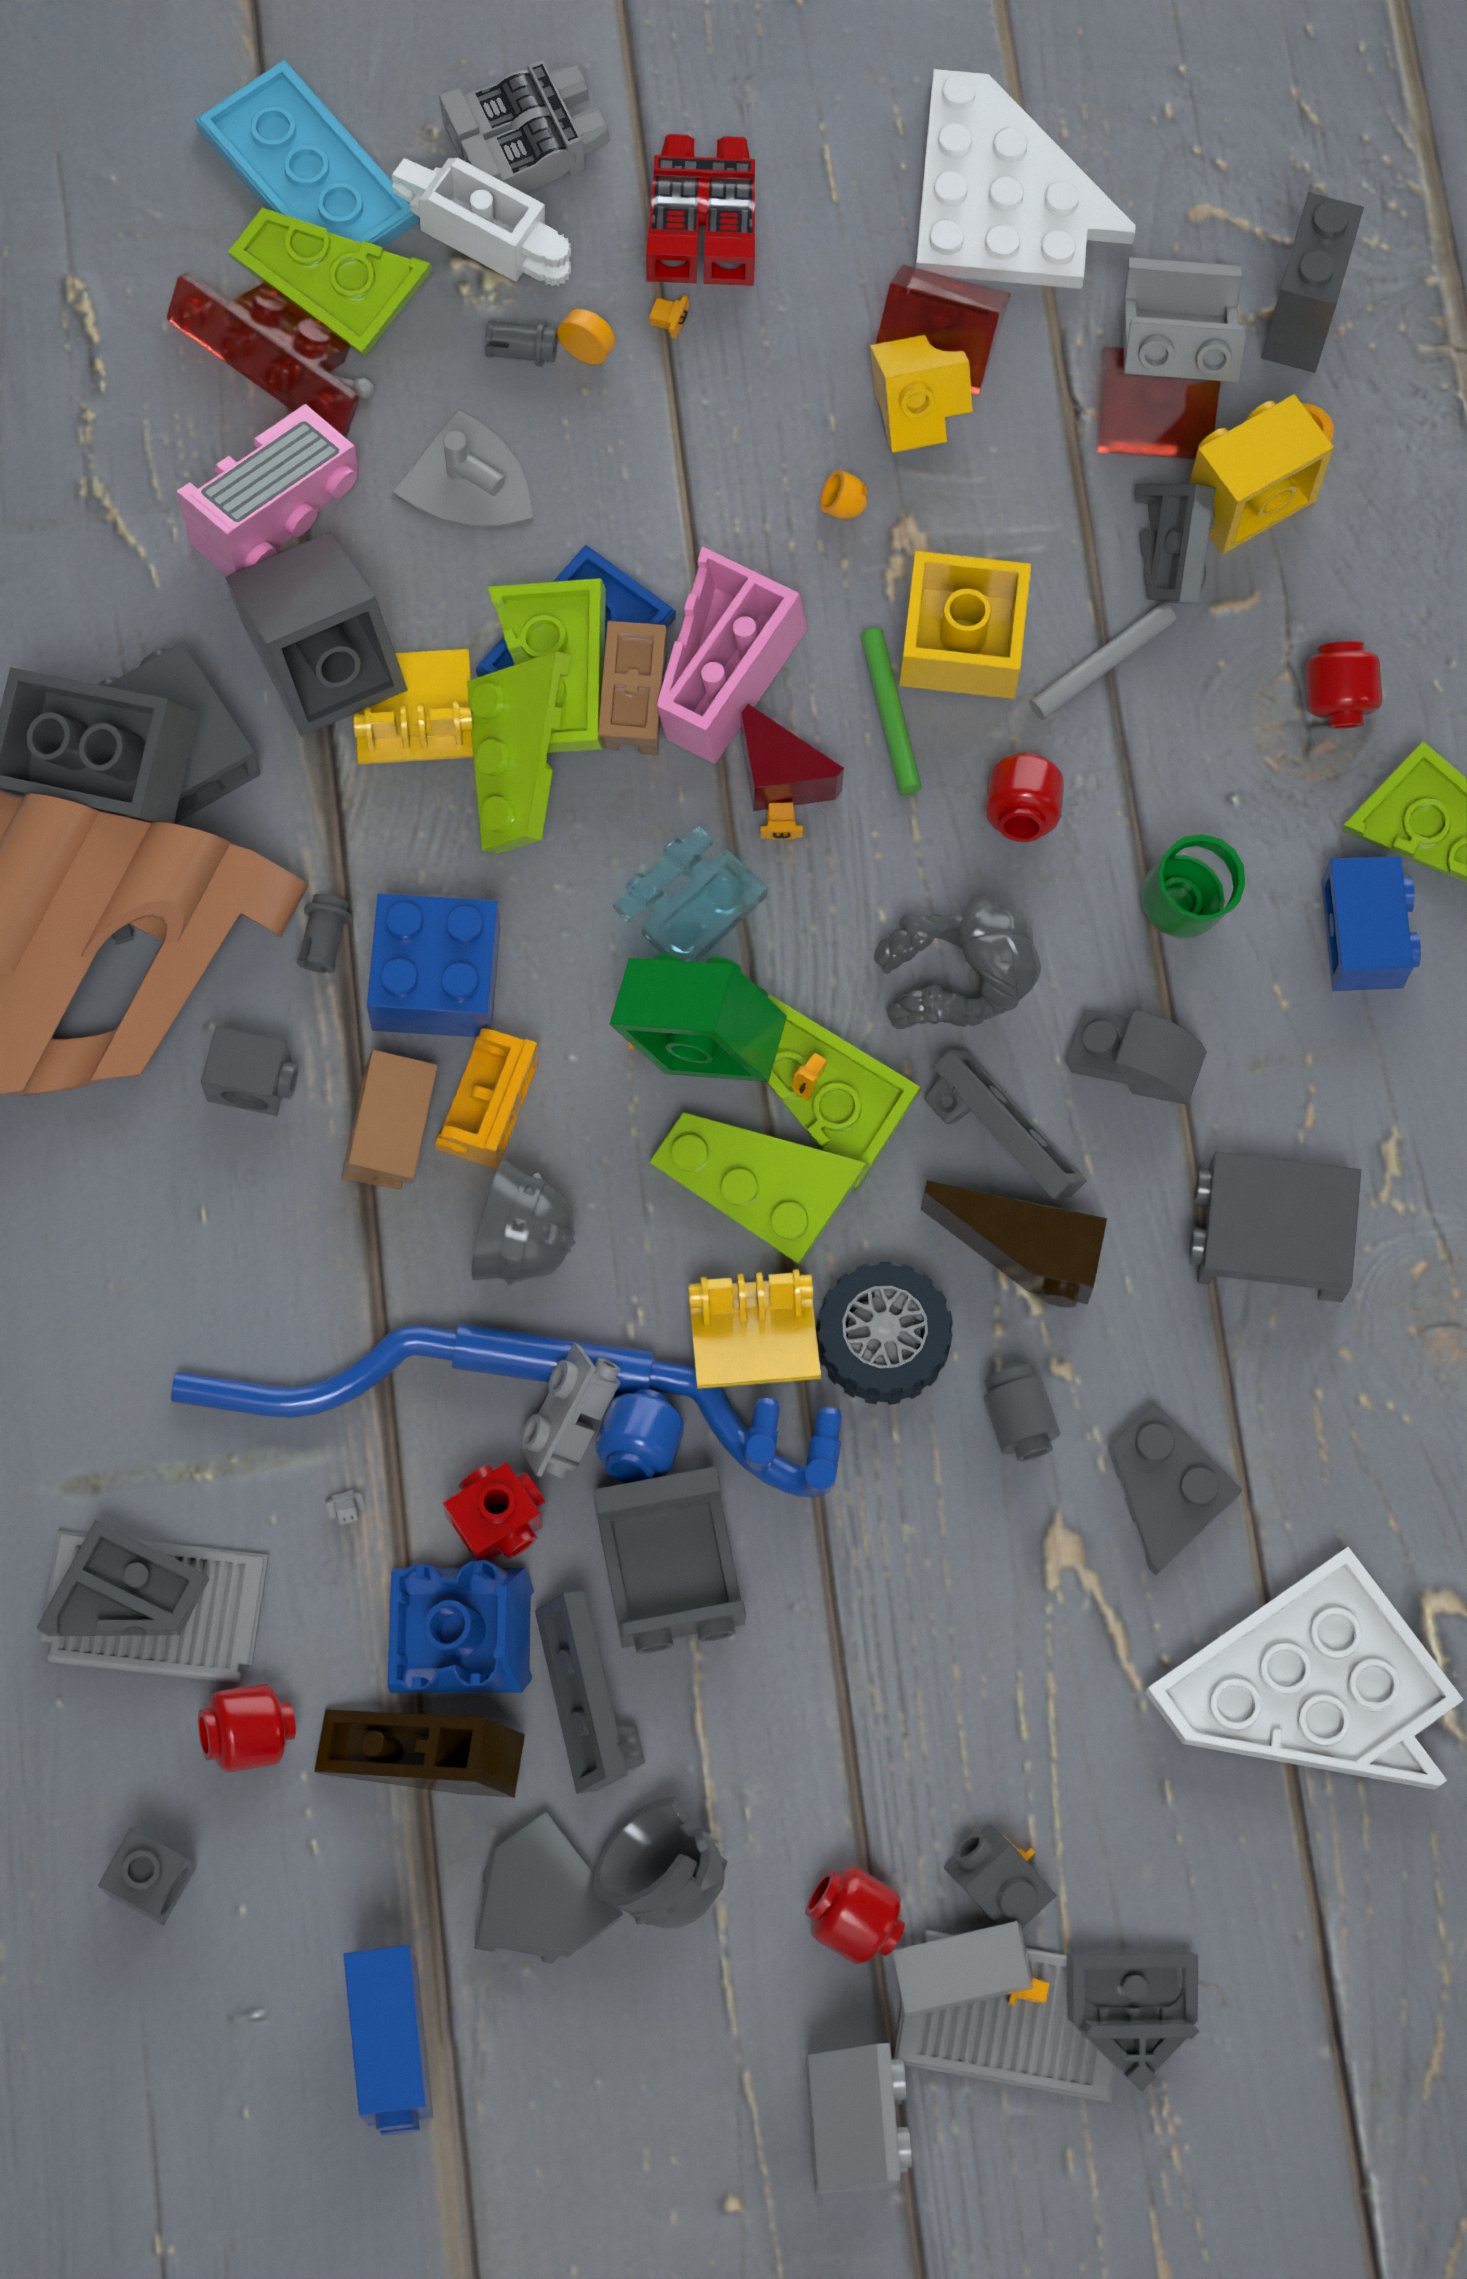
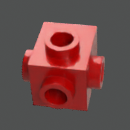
M507 1462L495 1470L490 1465H486L472 1472L459 1484L462 1491L443 1502L446 1518L475 1561L487 1560L490 1562L502 1553L507 1559L512 1558L534 1544L538 1539L535 1532L543 1527L541 1513L538 1508L543 1506L545 1501L540 1491L526 1472L516 1477ZM498 1509L505 1510L501 1514H492L493 1511Z

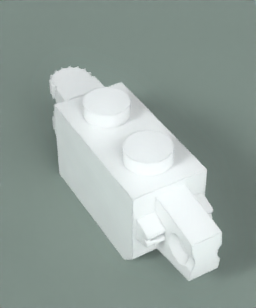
M458 157L448 158L442 168L435 167L433 171L403 158L393 172L391 179L393 180V193L410 203L409 210L420 217V230L515 282H517L522 273L540 282L545 281L546 285L551 284L552 287L553 285L559 287L561 283L565 284V281L569 280V275H571V262H569L571 243H568V238H564V234L559 235L558 231L545 225V204Z

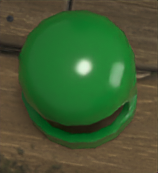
M1204 834L1184 836L1165 852L1144 878L1141 890L1143 910L1151 924L1162 933L1177 938L1196 937L1211 929L1241 901L1245 887L1244 865L1236 850L1220 838ZM1198 846L1212 851L1224 861L1231 873L1233 891L1225 907L1223 886L1215 872L1201 860L1187 855H1176L1179 851L1188 847Z

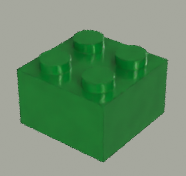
M656 954L654 959H628L609 1025L664 1074L769 1082L787 1015L768 998V993L764 989L756 986L741 972V966L734 961L721 957H709L706 959V963L689 962L669 954Z

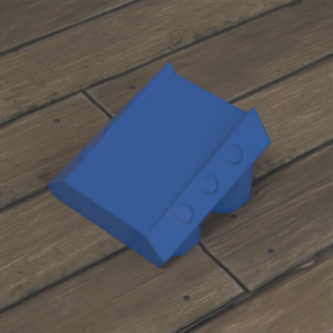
M487 1560L469 1561L461 1568H435L429 1564L412 1565L409 1568H394L391 1571L387 1683L390 1693H522L532 1680V1675L529 1671L531 1595L534 1593V1589L526 1568H501Z

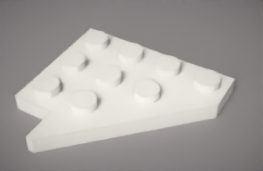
M933 69L915 274L1082 289L1087 240L1133 244L1136 225L989 74Z
M1349 1547L1342 1550L1173 1669L1145 1691L1182 1744L1434 1790L1444 1784L1447 1779L1415 1736L1464 1700Z

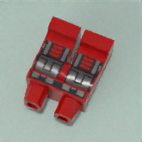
M683 134L666 135L661 155H654L651 211L646 248V282L697 284L699 226H706L704 284L754 286L755 159H750L746 138L724 136L721 139H717L716 157H694V138ZM660 260L686 262L677 267H670L663 264ZM716 262L742 264L735 269H725L717 265Z

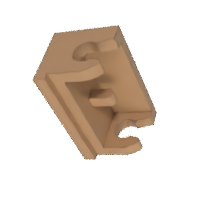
M607 621L598 735L604 739L605 747L610 750L618 751L620 745H634L638 747V751L641 754L658 755L661 719L656 705L665 677L667 653L666 625Z
M372 1050L364 1068L341 1180L357 1181L390 1189H402L403 1182L412 1183L438 1065Z

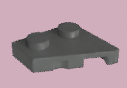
M1136 484L1135 501L1148 504L1151 530L1145 529L1140 533L1142 555L1146 561L1145 582L1148 600L1166 603L1199 604L1200 591L1206 579L1205 557L1208 536L1215 519L1213 502L1216 488L1198 484Z
M1154 1402L1111 1442L1108 1448L1117 1477L1122 1480L1127 1494L1125 1500L1133 1522L1137 1523L1147 1552L1146 1561L1148 1567L1155 1575L1163 1570L1242 1491Z
M95 1520L41 1618L37 1629L47 1636L180 1635L209 1578L207 1574Z

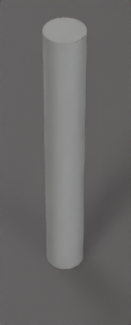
M1165 602L1159 604L1030 700L1029 704L1032 711L1041 720L1047 718L1173 624L1177 618L1172 608Z

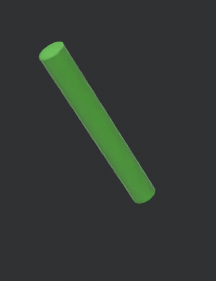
M871 628L862 632L860 637L898 790L901 795H910L920 791L922 785L884 633L881 628Z

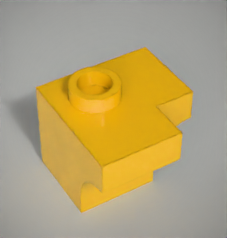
M926 335L870 345L874 395L881 409L886 439L891 452L894 453L947 442L945 417L973 412L970 366L965 352L938 350L930 345Z

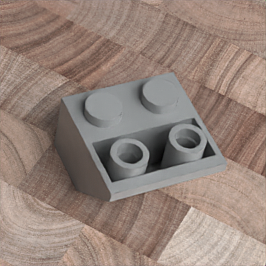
M890 2043L872 2044L808 2055L806 2070L816 2194L894 2189L901 2181L900 2173L908 2172V2168L912 2167L909 2127H897L895 2105H902V2100L906 2099L903 2059H891Z

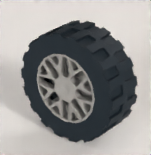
M879 1262V1265L868 1266V1264L858 1266L855 1272L849 1275L845 1273L837 1280V1285L833 1290H828L824 1297L822 1308L819 1309L816 1336L821 1366L825 1365L828 1370L827 1376L834 1385L838 1383L844 1388V1393L852 1398L855 1396L863 1398L865 1403L877 1405V1402H888V1405L898 1404L901 1399L907 1397L915 1398L922 1393L924 1387L927 1385L931 1386L937 1380L939 1372L944 1368L948 1358L953 1336L951 1334L953 1320L951 1311L948 1312L945 1306L947 1300L941 1290L938 1292L932 1285L933 1281L925 1274L923 1276L913 1271L914 1268L904 1264L902 1267L891 1265V1262Z

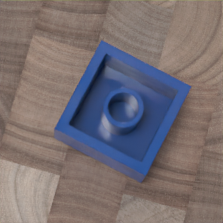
M377 894L367 1010L372 1031L478 1037L482 1028L492 1030L500 939L498 901Z

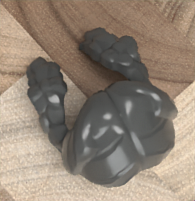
M994 896L978 897L969 904L962 916L943 917L942 915L934 914L931 916L906 914L900 919L899 925L902 928L896 929L890 934V937L882 939L874 954V960L882 966L883 972L890 974L892 970L898 968L904 962L910 961L919 951L927 948L935 938L961 947L966 962L981 977L979 985L981 994L979 998L966 999L957 993L952 994L944 991L940 985L927 986L923 990H913L910 993L900 995L897 1001L893 1002L892 1006L887 1009V1016L892 1026L897 1029L909 1028L916 1023L936 1024L944 1022L961 1027L979 1025L983 1020L1016 1008L1019 1000L1028 994L1038 981L1041 970L1039 956L1033 945V931L1027 918L1014 907L999 905Z

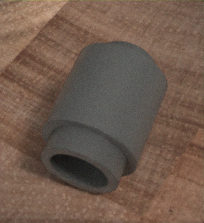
M1031 1365L1010 1367L987 1377L984 1383L988 1393L983 1396L1002 1454H1016L1018 1461H1027L1052 1451L1051 1441L1059 1437L1061 1432L1041 1377L1034 1376Z

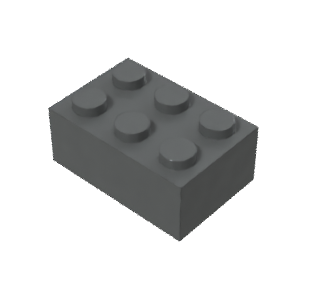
M10 667L0 708V790L21 797L30 793L42 794L83 804L100 812L149 823L164 822L174 824L200 712L166 698Z

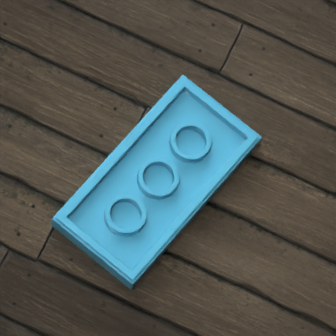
M285 60L195 119L197 130L266 209L326 228L330 233L360 243L366 241L384 247L420 222L419 217L409 210L410 203L393 193V182Z

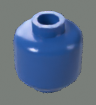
M640 1389L635 1391V1393L620 1395L611 1401L605 1412L596 1440V1454L604 1464L607 1473L622 1483L666 1476L674 1465L684 1433L683 1419L678 1411L670 1405L669 1400L657 1391Z

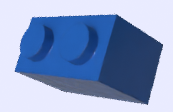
M1401 856L1330 859L1321 880L1332 991L1404 988L1413 968L1420 965L1421 945L1418 932H1410L1408 912H1412L1414 909L1415 892L1412 877L1403 876Z

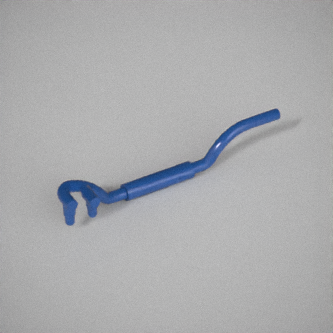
M459 1323L457 1330L423 1325L399 1328L387 1334L368 1354L354 1365L331 1378L315 1384L298 1387H278L176 1372L171 1392L172 1402L269 1417L294 1418L319 1414L357 1398L383 1380L407 1357L415 1355L453 1361V1369L549 1383L550 1376L557 1363L565 1360L573 1344L577 1343L582 1347L594 1366L598 1358H602L620 1368V1372L616 1377L620 1381V1385L615 1393H635V1391L640 1389H650L692 1398L699 1407L708 1426L728 1453L744 1469L762 1482L785 1493L798 1497H821L829 1493L835 1485L841 1448L839 1433L842 1416L840 1410L836 1408L821 1407L818 1411L814 1436L810 1437L806 1466H801L775 1454L778 1431L776 1430L780 1410L779 1403L775 1399L761 1397L757 1400L752 1427L748 1429L731 1406L722 1387L697 1389L695 1367L654 1360V1352Z

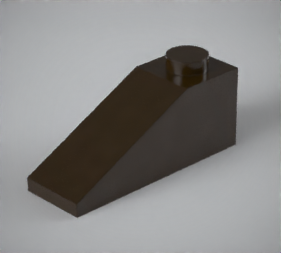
M927 1180L921 1210L1026 1291L1041 1294L1040 1299L1045 1303L1058 1307H1074L1077 1302L1088 1304L1095 1284L1107 1218Z
M325 1709L314 1772L322 1775L455 1794L515 1798L525 1734L485 1717Z

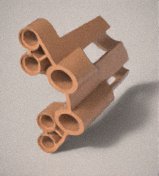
M0 791V1096L7 1094L12 1096H30L62 1092L86 1087L104 1080L141 1075L237 918L241 919L244 916L271 930L281 938L308 884L258 853L237 846L224 838L202 830L172 823H149L100 812L83 804L42 794H25L23 798L11 796ZM130 924L163 941L117 1029L88 1037L52 1039L95 955L110 936L123 926Z

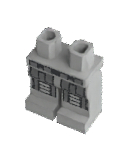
M540 60L528 65L529 71L513 72L500 79L496 84L463 95L461 89L457 88L440 94L443 124L459 158L523 193L553 182L564 176L567 172L573 175L586 170L584 155L609 143L607 124L597 107L571 117L567 109L589 100L588 89L578 65L549 72L544 60Z

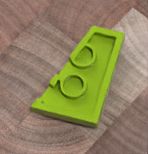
M768 994V998L787 1015L769 1082H766V1084L822 1151L869 1164L854 1187L857 1192L919 1096L921 1087ZM815 1052L825 1058L827 1063L823 1074L817 1081L809 1101H806L793 1092L791 1085L796 1071L800 1066L804 1067Z
M684 1112L649 1162L799 1265H802L869 1166L866 1162Z

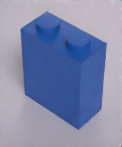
M410 1945L343 1953L359 2116L368 2126L376 2125V2130H380L381 2135H397L419 2131V2119L433 2118L417 1959Z

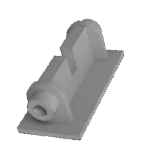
M577 1343L573 1344L566 1359L559 1361L553 1369L548 1385L549 1393L539 1413L533 1414L523 1429L520 1451L535 1475L540 1477L544 1470L559 1478H566L569 1470H577L595 1433L592 1426L577 1421L580 1414L601 1421L620 1385V1381L616 1378L620 1372V1368L606 1359L598 1358L594 1366L582 1347Z

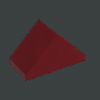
M747 704L741 712L740 737L753 811L767 810L768 803H793V806L835 800L842 792L844 767L750 704Z

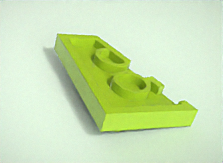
M263 207L228 251L231 259L363 358L371 351L433 270L429 262L414 257L408 259L384 251L381 246L366 241L360 243L330 233L326 228Z
M601 578L488 586L487 588L503 629L502 633L514 665L554 651L571 655L568 676H560L555 706L563 708L560 729L551 730L548 753L603 750V738L599 737L598 728L605 654L606 588Z
M554 651L467 681L469 707L472 709L473 731H471L482 851L500 854L542 841L553 769L546 763L551 730L560 729L563 708L556 707L555 704L560 676H568L571 660V655Z
M1422 741L1343 825L1342 831L1467 883V778Z

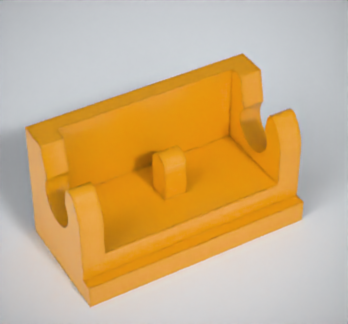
M481 1029L479 1036L476 1037L473 1051L441 1133H439L435 1142L437 1150L496 1170L498 1169L539 1065L537 1042L528 1039L522 1040L491 1029Z

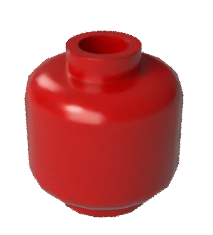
M1344 641L1318 646V654L1308 659L1305 663L1308 710L1316 717L1328 718L1330 729H1347L1363 726V715L1371 714L1382 706L1380 660L1375 653L1364 650L1363 642Z
M1023 752L1003 758L993 766L988 777L985 804L987 820L1003 836L1013 841L1030 842L1046 835L1056 828L1062 816L1064 781L1061 771L1054 763L1035 753Z
M267 1684L213 1693L209 1699L207 1709L199 1710L198 1732L204 1757L206 1760L214 1759L220 1769L225 1772H237L279 1763L285 1751L286 1741L294 1740L296 1736L295 1717L290 1702L280 1703L276 1693Z
M855 1866L847 1867L838 1874L833 1870L828 1871L815 1887L805 1909V1914L811 1918V1935L821 1944L855 1964L869 1961L878 1952L884 1956L890 1954L899 1942L905 1928V1922L898 1919L901 1909L900 1895L891 1887Z

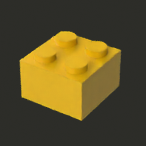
M1295 394L1277 404L1274 401H1268L1260 405L1250 413L1244 423L1230 431L1226 428L1218 429L1203 439L1198 446L1189 484L1216 488L1213 502L1215 519L1209 531V538L1222 555L1317 500L1334 446Z
M915 551L899 686L1015 699L1021 669L1031 564Z

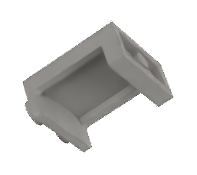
M1129 257L1122 305L1124 373L1239 382L1246 339V329L1243 325H1239L1238 301L1242 281L1241 266Z

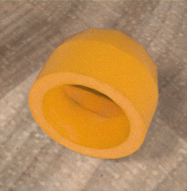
M840 469L835 470L828 477L822 489L820 497L821 511L838 519L850 520L860 516L868 504L866 498L868 491L865 483L853 474Z

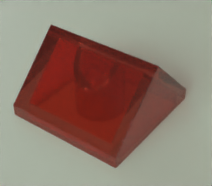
M903 264L890 282L876 344L926 335L930 345L938 350L948 352L964 351L969 360L971 393L980 394L1011 294Z
M1104 346L1097 452L1195 460L1199 444L1215 431L1221 381L1125 374L1123 348Z

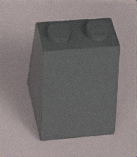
M328 532L225 577L242 624L301 737L362 711L365 707H371L408 690L376 596L332 532Z

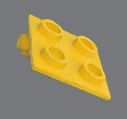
M469 649L395 653L408 690L371 707H365L364 710L353 714L354 734L357 739L358 765L474 758L471 731H473L472 709L469 707L467 681L471 680Z
M793 1269L792 1273L768 1275L769 1281H763L762 1272H756V1282L744 1283V1274H737V1283L732 1284V1278L707 1280L706 1276L700 1277V1283L688 1284L697 1389L821 1379L812 1301V1275H800L799 1269Z

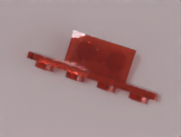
M185 273L177 278L167 313V320L292 411L306 404L345 438L348 436L360 398L356 392L328 373L345 363L350 348L348 343L332 333L325 324L311 318L289 302L283 294L271 289L264 283L229 302L190 273Z

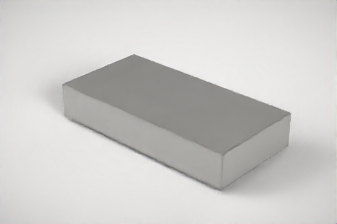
M1017 1921L892 1950L904 2013L909 2018L1034 1989L1022 1930Z

